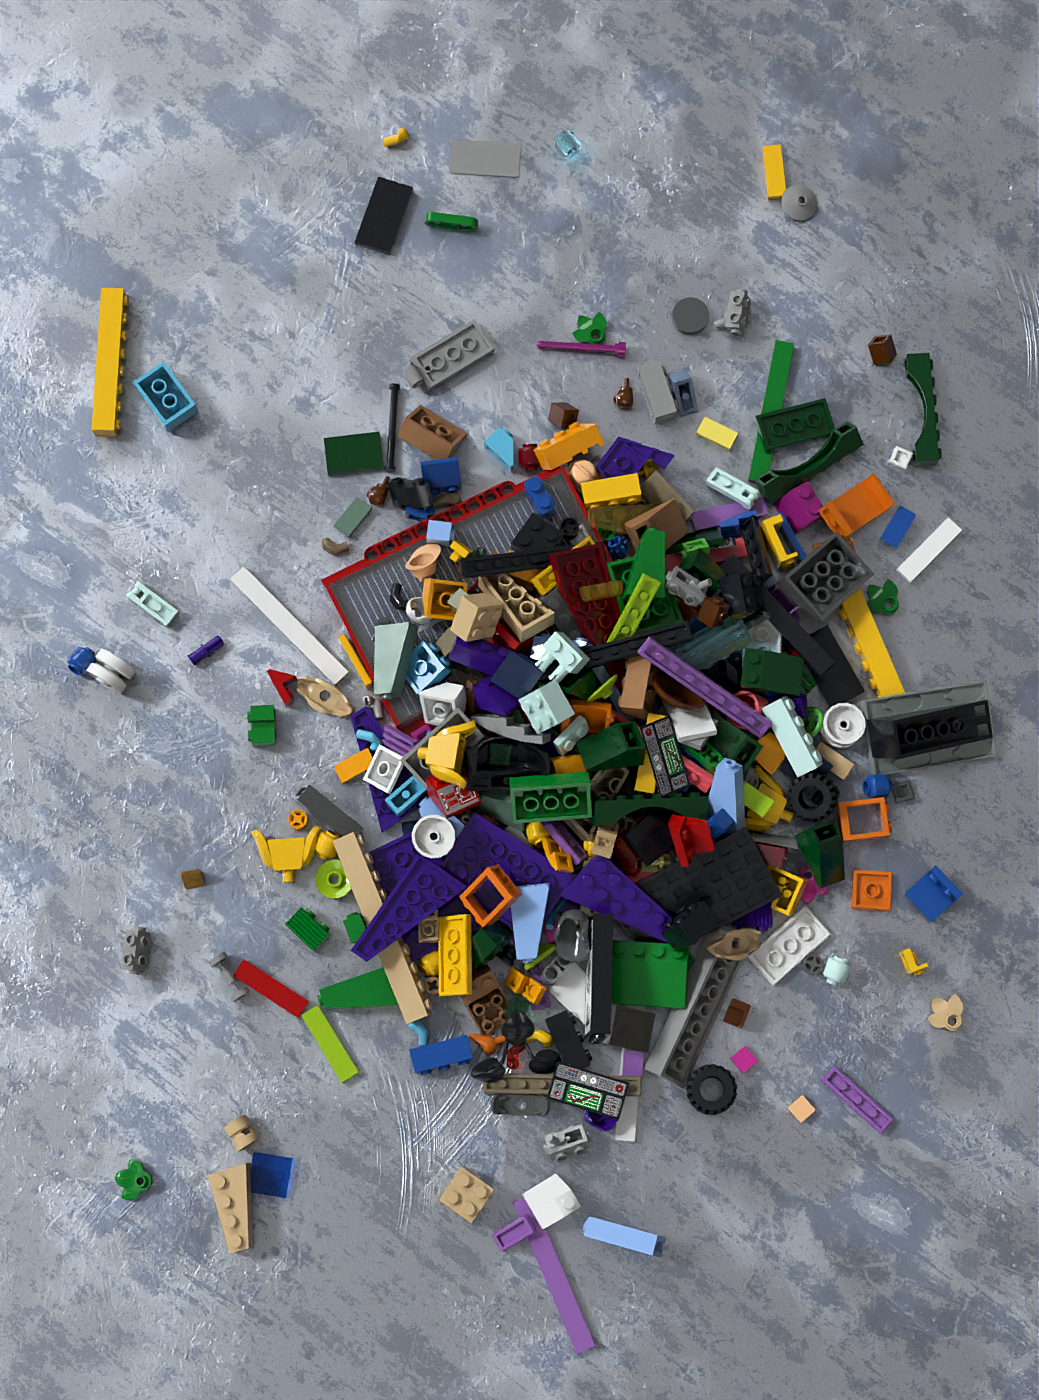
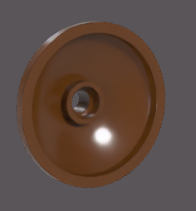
M658 671L653 676L652 683L655 691L669 707L686 712H696L704 708L706 700L664 671Z

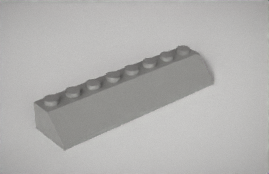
M717 929L705 936L688 973L685 1009L671 1010L644 1068L655 1076L682 1089L685 1088L743 960L719 958L706 949L709 943L727 932ZM734 938L732 941L733 948L738 944L737 938Z

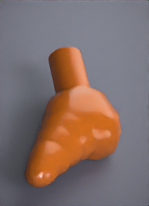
M480 1034L469 1035L470 1039L480 1045L486 1054L495 1053L497 1045L505 1043L503 1035L496 1038Z

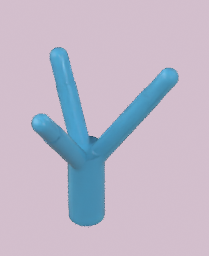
M564 898L547 917L546 928L548 930L554 928L556 914L568 899Z

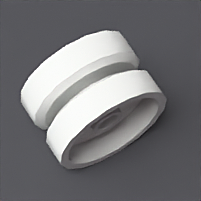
M100 649L95 657L103 666L91 663L86 672L103 686L122 694L127 685L120 677L131 680L136 670L112 653Z
M838 703L832 706L823 716V726L820 730V735L828 746L835 749H847L853 746L863 735L866 727L865 718L861 710L855 705Z
M427 815L421 818L414 825L412 831V843L415 849L421 855L429 858H441L447 855L453 848L456 840L452 824L445 817L439 815ZM431 833L437 834L436 840H431Z

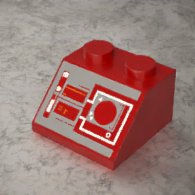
M462 766L461 776L467 781V771ZM434 775L426 778L428 796L446 819L481 804L477 791H468L466 787L463 790L461 787L444 782Z

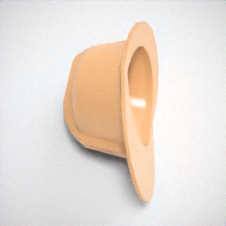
M578 459L570 463L566 472L573 486L581 494V483L603 479L596 466L585 459Z
M433 543L421 546L406 563V569L410 570L413 576L418 578L420 582H424V578L433 575L437 570L436 559L440 555L441 547Z

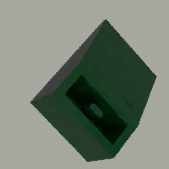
M712 711L710 713L711 717L718 720V726L716 727L717 735L710 736L707 742L722 755L723 759H732L742 765L744 775L763 746Z
M635 721L615 723L576 742L586 772L644 765L646 747Z
M834 819L810 827L795 835L798 846L819 889L845 880L843 839Z

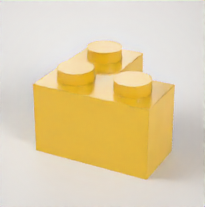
M768 865L767 867L782 894L781 897L773 901L771 908L788 916H793L808 879L781 867Z

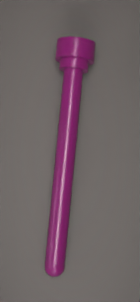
M552 341L537 342V347L543 349L609 352L618 355V357H625L626 342H618L615 345Z

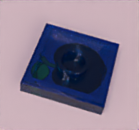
M253 1152L250 1170L251 1193L287 1198L293 1158Z

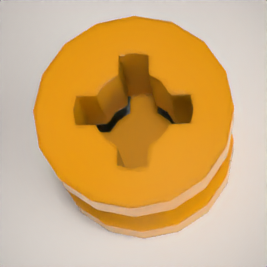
M297 809L289 814L288 822L294 830L301 831L308 826V817L304 811Z

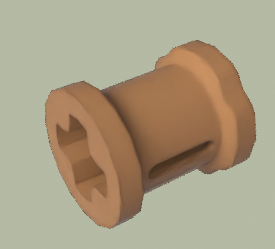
M436 977L428 978L424 983L426 993L431 996L439 995V979ZM434 982H437L436 985L438 989H433L432 991H430V986L428 984H433Z

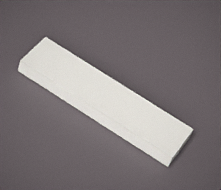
M948 517L896 571L911 583L962 529Z

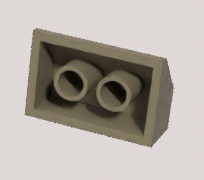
M655 470L640 487V503L643 506L647 505L651 510L675 498L686 525H689L692 522L694 510Z

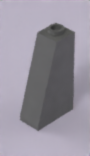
M304 784L292 798L297 804L341 837L352 832L363 834L361 832L363 830L362 826L310 784Z

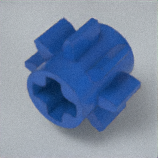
M615 536L609 540L607 550L613 560L615 558L622 560L629 555L628 549L631 548V545L624 536L622 538Z

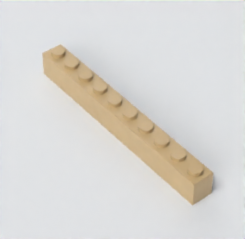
M352 832L334 840L333 844L365 923L368 926L388 895L385 889L381 888L379 883L381 881L380 875L376 870L374 871L372 866L373 858L366 851L364 846L366 841L363 835L359 834V832ZM400 937L378 955L405 1022L409 1024L431 1015L433 1007L431 1001L428 998L426 999L423 982L417 977L416 973L418 970L416 964L411 962L409 957L410 949L406 943L404 944L402 937Z

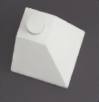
M446 682L419 693L425 723L438 726L457 708L465 713L467 699L463 685Z
M557 1174L552 1175L522 1194L542 1229L581 1207L572 1190Z

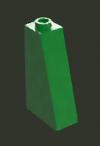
M650 528L641 536L622 595L623 601L630 599L643 573L661 582L651 603L660 604L665 598V531Z
M384 967L319 989L320 995H317L320 1006H324L326 1010L399 1006Z

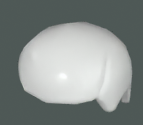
M422 597L412 598L407 602V616L415 623L426 624L433 619L425 617Z

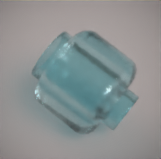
M563 130L554 138L553 146L561 157L569 156L572 158L579 152L577 148L580 146V141L572 131Z

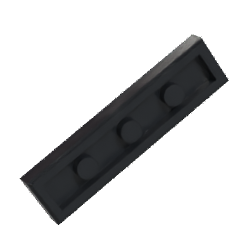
M751 515L740 525L751 570L752 572L757 571L761 580V586L773 574L758 518Z

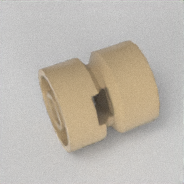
M246 1114L223 1128L228 1137L233 1138L232 1144L237 1152L242 1151L260 1139L256 1131L250 1129L251 1123Z

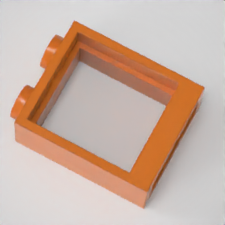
M884 797L837 803L838 826L843 843L884 839L890 836L892 824L887 819L889 805L888 802H885ZM878 804L882 831L851 835L847 808Z
M496 864L489 866L459 897L463 901V905L474 915L476 922L482 927L494 924L518 900L522 893L500 865ZM488 878L504 897V900L490 914L485 911L473 895Z

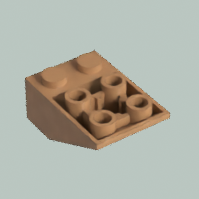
M675 498L624 523L635 551H637L641 536L650 528L665 531V550L689 532Z
M488 964L473 970L472 994L459 996L481 1035L488 1036L500 1029L514 1011Z

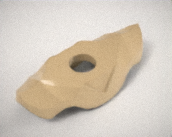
M313 677L298 678L296 689L313 709L338 717H348L355 712V708L349 699L338 688L327 681ZM323 690L330 693L329 701L321 699L320 695Z
M748 928L732 930L709 943L706 949L719 958L743 960L748 957L750 952L759 949L761 932ZM734 938H737L738 944L733 948L732 941Z

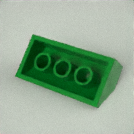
M589 772L509 778L513 824L592 818Z

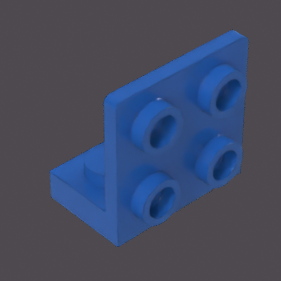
M936 865L905 893V896L930 922H933L954 901L963 895Z

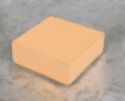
M803 1095L787 1108L799 1123H802L815 1111Z

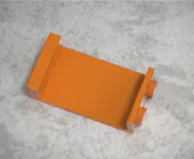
M873 473L838 498L828 502L818 511L832 532L835 533L837 531L845 539L888 510L895 502L881 484L880 479Z

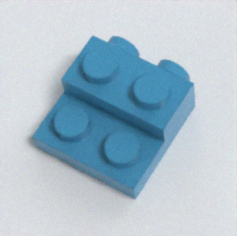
M424 640L412 651L405 678L417 695L421 691L429 689L434 683L439 684L452 671L449 668L451 664L449 660L438 654L440 649L437 645Z

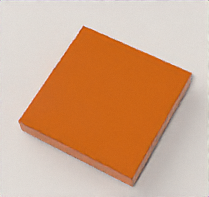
M853 870L851 909L890 912L892 872Z

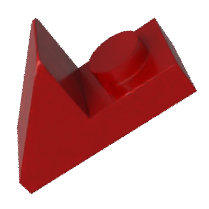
M272 669L267 670L285 706L292 705L291 698L294 696L289 687H285L297 681L296 676Z

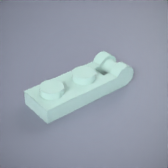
M717 467L706 480V485L735 500L748 510L753 506L754 500H757L761 495L757 489Z
M137 581L134 585L135 588L131 592L129 591L126 597L168 627L179 614V611ZM140 592L144 593L140 599L137 597Z

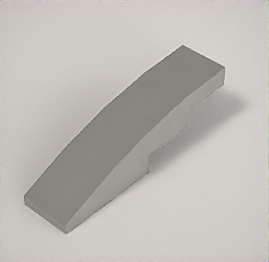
M479 713L471 716V721L475 720L480 726L504 737L536 744H544L551 741V733L537 734L533 732L531 724L515 723V715L503 716Z

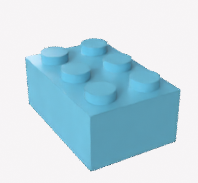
M164 361L133 382L140 396L167 432H170L199 412L194 401Z

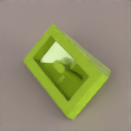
M540 943L537 958H534L532 962H525L524 970L526 972L554 953L556 944Z

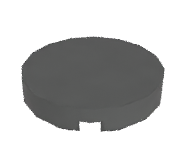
M688 297L681 299L675 305L672 320L674 326L679 331L696 334L706 327L709 321V311L703 301Z

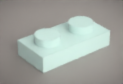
M581 715L553 741L557 752L562 756L572 750L576 742L583 738L590 730L586 719Z

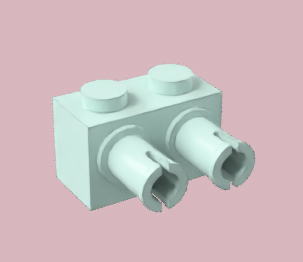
M555 631L543 645L546 652L535 665L537 667L540 666L539 669L545 672L548 666L556 659L560 665L548 678L550 680L556 679L559 684L568 673L578 674L590 658L563 632Z

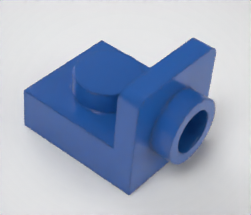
M407 505L405 510L406 518L418 522L434 516L435 513L433 505L428 506L426 511L423 508L412 509L409 505Z

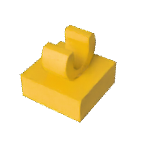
M454 540L450 547L455 551L449 558L454 562H458V559L462 557L469 558L473 551L459 540Z

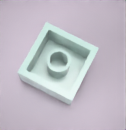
M556 679L518 700L537 734L575 714Z

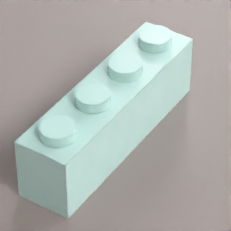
M786 695L763 707L762 711L766 718L772 722L771 728L794 772L797 777H800L823 764L822 756L819 751L815 750L811 735L806 733L802 718L796 714L793 701Z

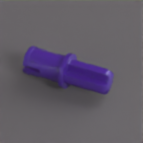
M216 636L206 644H201L200 648L187 656L195 666L207 656L210 657V654L223 646L224 642L220 636Z

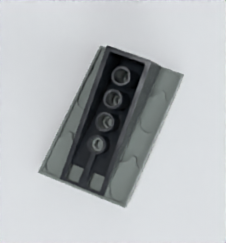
M986 680L860 700L862 714L865 718V736L871 775H886L997 756Z

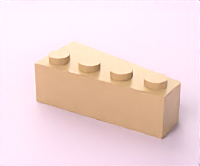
M507 574L478 577V586L482 592H489L504 603L501 617L521 643L554 624L555 613L551 609L544 607L537 598L534 599L522 586L519 587L515 584L514 580Z
M245 1163L208 1175L229 1254L254 1247L251 1201L252 1184L250 1179L251 1163Z

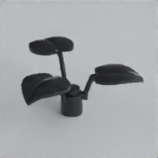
M516 1009L501 1027V1033L505 1037L501 1061L499 1062L494 1057L486 1058L472 1069L470 1075L472 1078L483 1082L500 1080L505 1075V1068L502 1065L505 1063L509 1043L513 1046H519L523 1043L530 1058L533 1059L528 1064L529 1069L536 1074L553 1073L557 1062H562L561 1056L551 1049L541 1050L535 1056L532 1054L526 1038L534 1034V1024L526 1014Z

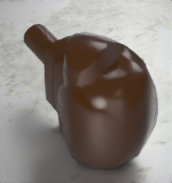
M625 378L624 386L620 387L613 397V402L620 408H630L633 406V389L629 387V378Z
M386 476L382 484L378 483L367 492V497L371 504L376 506H383L385 504V498L389 491L386 485L390 477Z

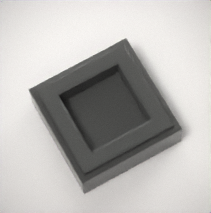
M909 780L893 784L891 792L895 804L915 799Z

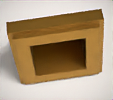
M200 869L181 873L186 889L204 886L203 872Z

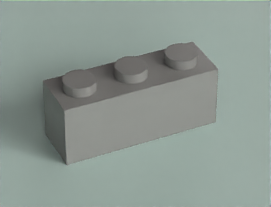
M660 360L638 366L637 373L654 424L675 418L679 407L676 399L673 400L672 398L673 389L671 383H667L665 366L661 365Z

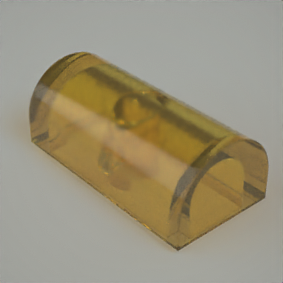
M621 580L581 586L579 588L583 601L589 602L620 596L623 592V583Z

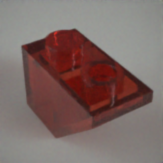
M622 830L615 839V854L612 856V863L625 875L636 877L642 870V860L623 836L627 830Z

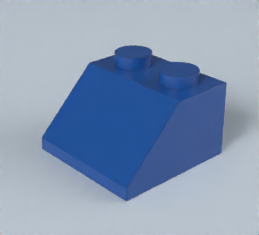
M458 457L420 462L422 478L427 479L432 496L439 495L440 492L456 493L458 490H462Z

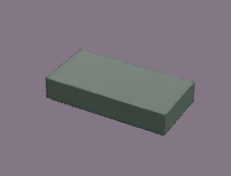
M356 497L333 526L349 538L372 508Z

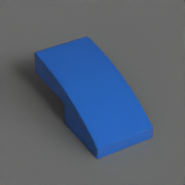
M900 505L880 539L897 548L916 514Z
M756 510L738 514L721 523L720 531L723 538L740 536V525L751 515L757 516Z

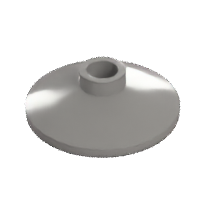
M793 185L783 193L781 200L782 208L791 219L804 221L815 213L817 199L810 188L804 185ZM799 198L803 199L804 203H800Z

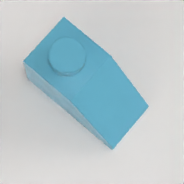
M499 426L484 441V448L505 468L512 472L514 470L513 435L507 429L503 430Z
M413 775L385 799V803L399 818L417 802L427 789Z

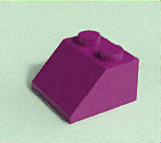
M808 481L792 489L773 504L777 513L782 512L795 535L824 520L818 511L823 505Z

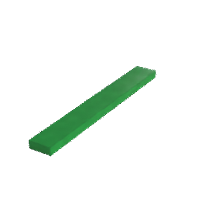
M775 341L761 414L782 409L794 343ZM759 431L757 433L748 479L749 482L756 483V478L770 470L773 451L765 453Z

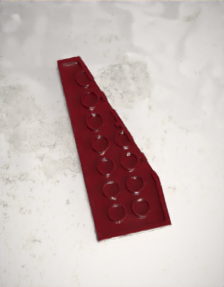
M601 543L550 554L549 558L559 593L589 643L595 646L607 643L621 613ZM626 659L603 665L610 677H613L615 674L618 675L615 686L621 695L623 692L622 678L626 675Z

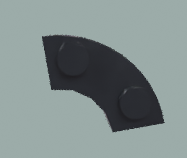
M397 477L392 479L391 482H387L392 504L396 507L403 508L411 505L413 509L434 505L430 486L426 478L408 480Z

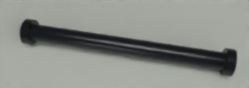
M396 383L389 384L391 392L387 463L384 467V471L389 473L396 470V467H394L398 390H400V385Z

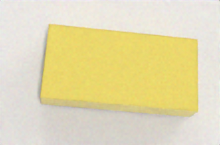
M704 417L696 435L730 451L738 433Z

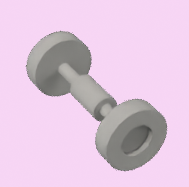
M223 952L212 958L208 963L211 968L220 965L223 970V976L236 991L230 996L231 1000L236 1002L250 991L247 987L239 990L232 973L222 963L228 958L226 952Z

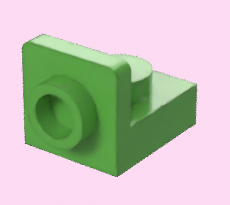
M705 538L682 543L683 551L680 552L683 561L698 548H701L706 554L710 553V548Z

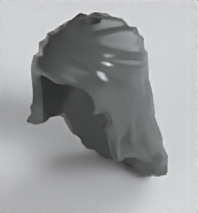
M571 909L565 911L560 917L554 933V939L556 940L555 952L565 961L583 963L589 959V917L581 910Z

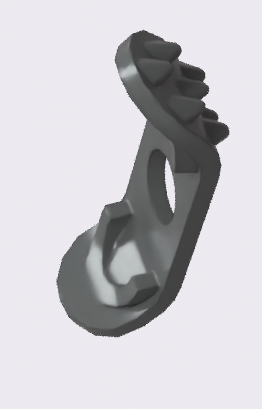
M497 1094L491 1100V1111L493 1114L544 1116L550 1110L549 1099L544 1095ZM517 1099L525 1100L526 1107L523 1110L515 1108L514 1103Z

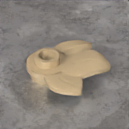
M956 994L952 995L948 1002L934 997L931 1002L934 1014L927 1018L930 1024L936 1028L945 1027L949 1031L960 1029L963 1023L961 1017L963 1003ZM950 1018L955 1019L956 1023L954 1025L949 1023Z

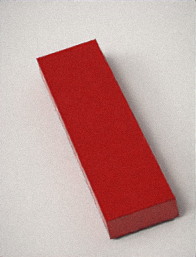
M244 959L233 974L235 978L297 1018L301 1016L309 1003L308 1000Z

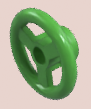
M808 707V713H813L809 718L803 720V727L806 733H809L814 738L823 726L824 717L819 708Z

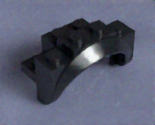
M496 737L485 740L475 747H465L463 766L467 769L466 789L468 791L510 790V777L550 775V761L547 751L541 746H535L529 742L508 737Z

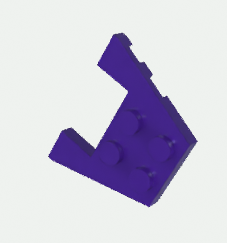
M618 436L597 464L596 469L603 479L638 473L647 459H650L665 470L675 455ZM641 501L634 505L622 504V506L631 515Z

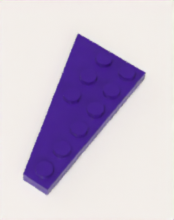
M367 706L350 716L355 735L358 729L373 732L381 741L385 739L383 737V729ZM357 739L359 750L362 751L368 748L372 757H374L376 751L370 749L372 743ZM405 765L398 776L391 794L413 776ZM368 783L382 833L418 810L420 802L427 796L424 792L417 802L398 818L385 803V799L391 794Z
M418 853L357 940L351 952L365 962H368L467 888V886Z
M595 855L559 894L598 913L614 914V920L668 943L660 933L665 928L664 924L673 917L606 857Z

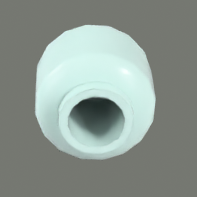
M838 955L828 958L822 972L827 978L826 982L835 986L838 983H845L851 971V966L848 964L849 960Z

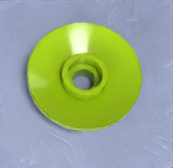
M615 674L587 701H594L601 697L607 699L613 693L611 688L615 684L618 675Z
M340 860L326 861L318 868L315 875V884L319 892L325 897L332 899L341 898L352 889ZM333 877L339 878L337 883H332L331 880Z

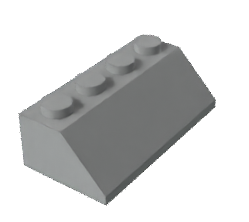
M459 708L455 709L400 759L425 789H427L426 778L433 776V774L426 765V759L418 758V749L420 747L428 748L429 739L436 736L444 728L470 722L471 719ZM478 727L469 737L465 738V747L475 746L485 736Z

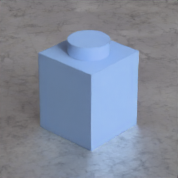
M429 520L426 536L427 544L433 543L450 546V540L454 541L455 529H452V523Z

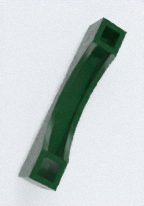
M929 353L907 354L904 359L905 377L917 391L924 412L922 432L912 448L913 466H936L942 457L941 448H938L940 432L936 430L938 413L934 409L937 398L936 394L933 395L935 378L931 376L933 359H930Z
M849 421L844 422L831 431L822 448L806 462L787 470H769L756 478L755 482L761 496L770 504L776 502L792 489L811 480L815 475L825 471L834 463L841 461L848 454L855 452L864 445L857 427Z
M689 792V796H682V793H672L670 797L660 798L659 794H652V798H645V794H635L633 798L626 799V795H614V799H607V796H596V800H591L592 818H590V824L594 825L615 824L628 813L645 807H660L678 816L708 820V796H701V792Z

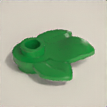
M598 312L593 320L586 316H578L577 325L579 329L572 333L574 338L582 343L602 344L605 341L604 330L607 326L603 314ZM598 335L600 338L596 340L593 336Z
M888 579L883 588L876 585H868L867 594L870 600L866 603L871 612L893 614L898 610L899 602L896 599L898 589L893 581ZM886 603H891L892 608H887Z
M129 1160L128 1169L120 1170L114 1176L116 1183L124 1187L121 1198L124 1200L137 1198L141 1191H147L152 1185L151 1175L144 1171L143 1164L138 1160ZM140 1178L144 1180L142 1185L140 1184Z

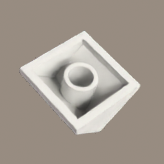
M379 744L363 780L391 794L404 766L400 761L404 756Z

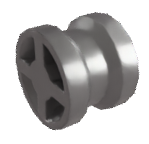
M816 954L808 955L802 962V968L805 973L815 975L822 970L823 960Z

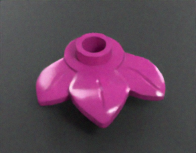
M803 866L799 870L798 875L808 879L804 874L807 871L811 872L809 866ZM813 874L808 879L801 896L802 901L806 904L813 901L816 893L827 895L828 886L819 889Z

